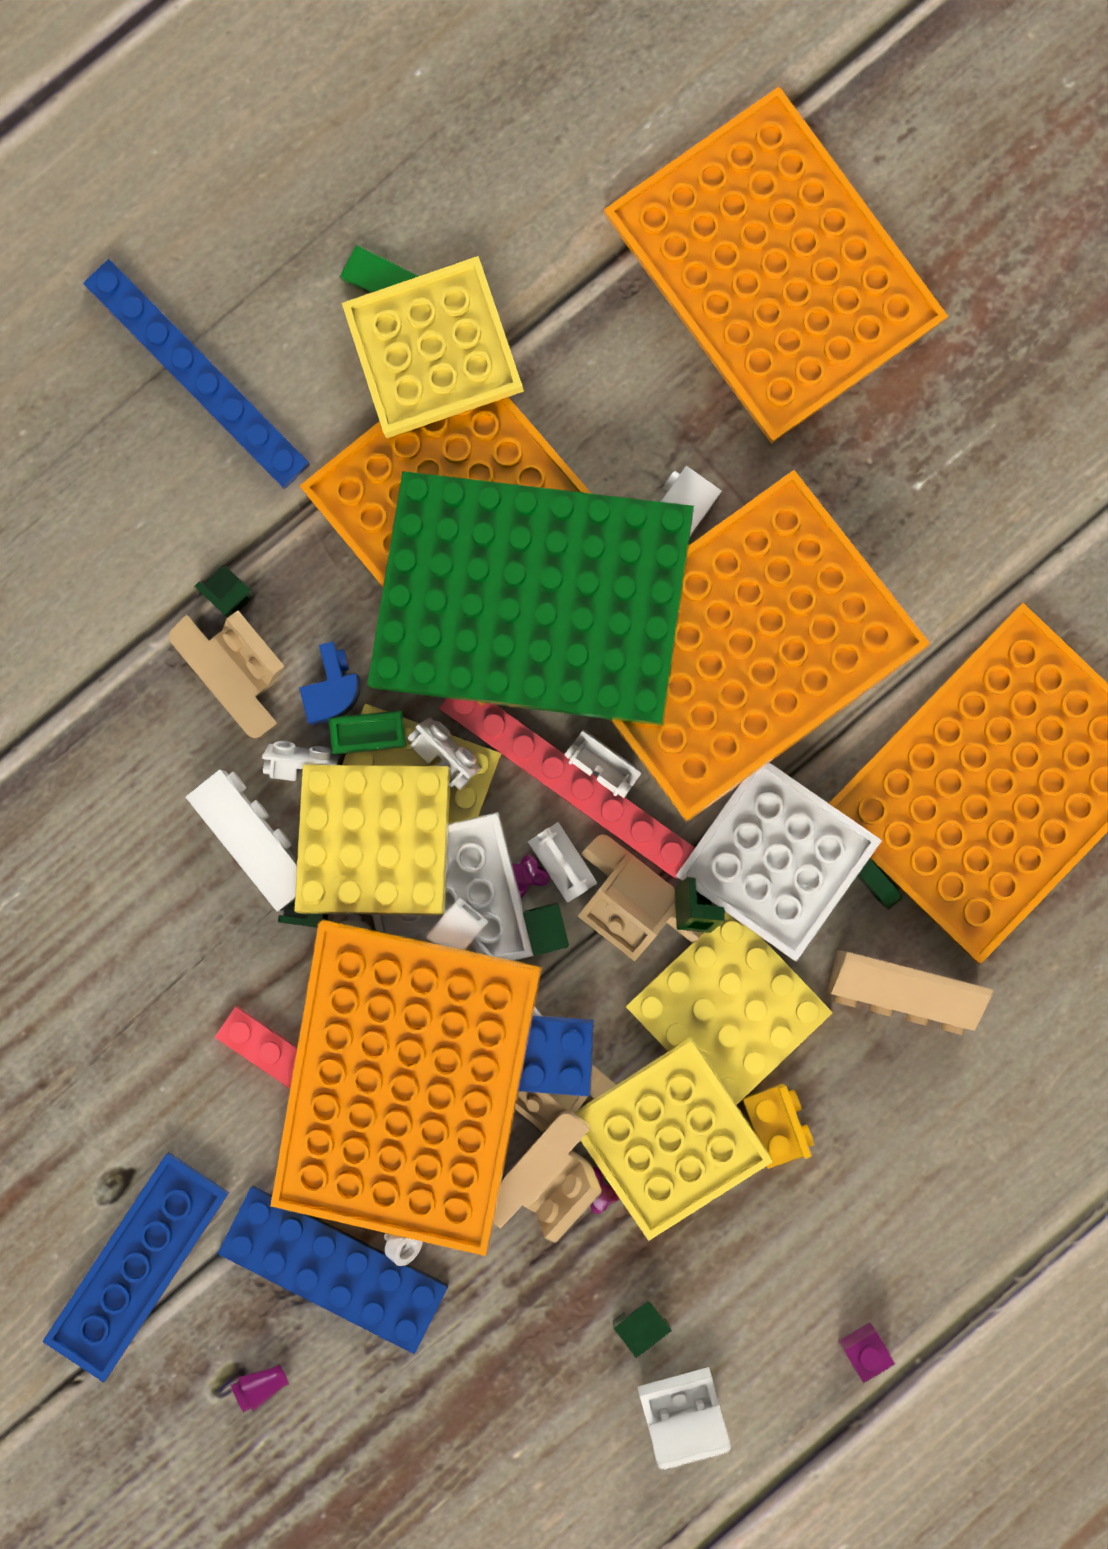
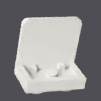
M709 1367L638 1386L656 1462L660 1469H669L714 1457L731 1449Z

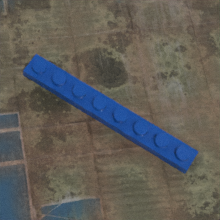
M110 259L104 262L83 282L85 287L284 490L310 466L309 462Z

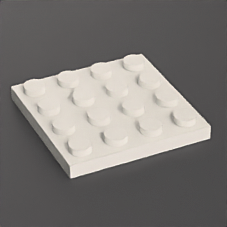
M768 763L740 783L676 877L682 881L687 877H695L697 892L717 906L724 907L725 912L797 962L882 840L780 769Z
M499 812L449 823L444 915L459 898L463 899L489 921L477 935L493 957L514 961L534 955ZM372 915L377 932L414 940L443 917L430 915Z

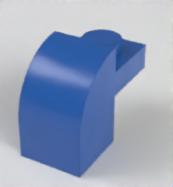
M333 641L319 645L327 681L299 687L307 722L311 726L329 722V718L346 715L354 707L360 694V677L356 673L344 676L343 671L349 670L344 649L338 650L337 645Z

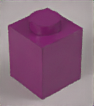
M870 1322L839 1340L840 1345L863 1383L895 1365L883 1341Z

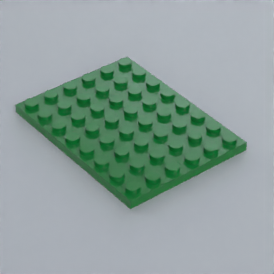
M402 471L367 685L369 688L663 726L694 506Z

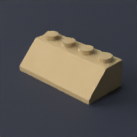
M837 950L826 992L836 995L834 1002L856 1008L857 1001L871 1004V1012L891 1017L892 1011L895 1010L907 1013L906 1021L927 1026L928 1019L942 1022L941 1030L963 1035L964 1028L976 1030L992 997L993 989Z

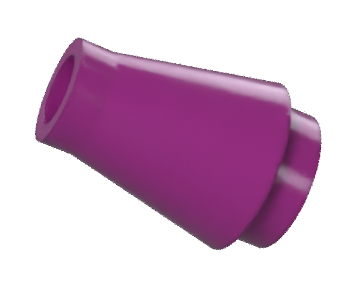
M278 1364L269 1369L238 1377V1382L232 1384L231 1388L243 1413L250 1409L254 1412L279 1390L289 1385V1382L281 1365Z

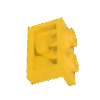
M782 1083L742 1099L753 1131L772 1157L773 1162L766 1166L767 1169L800 1157L804 1159L812 1157L809 1147L814 1146V1141L807 1124L800 1125L796 1112L801 1111L802 1108L794 1089L788 1091L787 1086Z

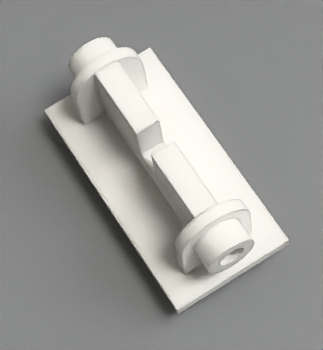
M431 717L416 726L417 729L407 738L412 743L410 747L428 764L438 755L442 761L437 766H448L451 769V787L456 786L459 790L462 789L469 782V778L482 769L476 763L474 754L467 748L460 747L450 737L449 730L442 723L434 721Z
M584 729L564 755L570 759L568 762L570 765L573 763L589 776L591 774L596 776V781L612 791L615 797L618 794L624 798L643 772Z
M278 741L274 744H268L262 755V759H265L263 774H269L272 779L296 781L297 769H303V765H337L340 755H333L331 749L325 746H313L307 749L295 747V744L291 742Z
M559 822L528 841L567 903L597 884L594 876Z

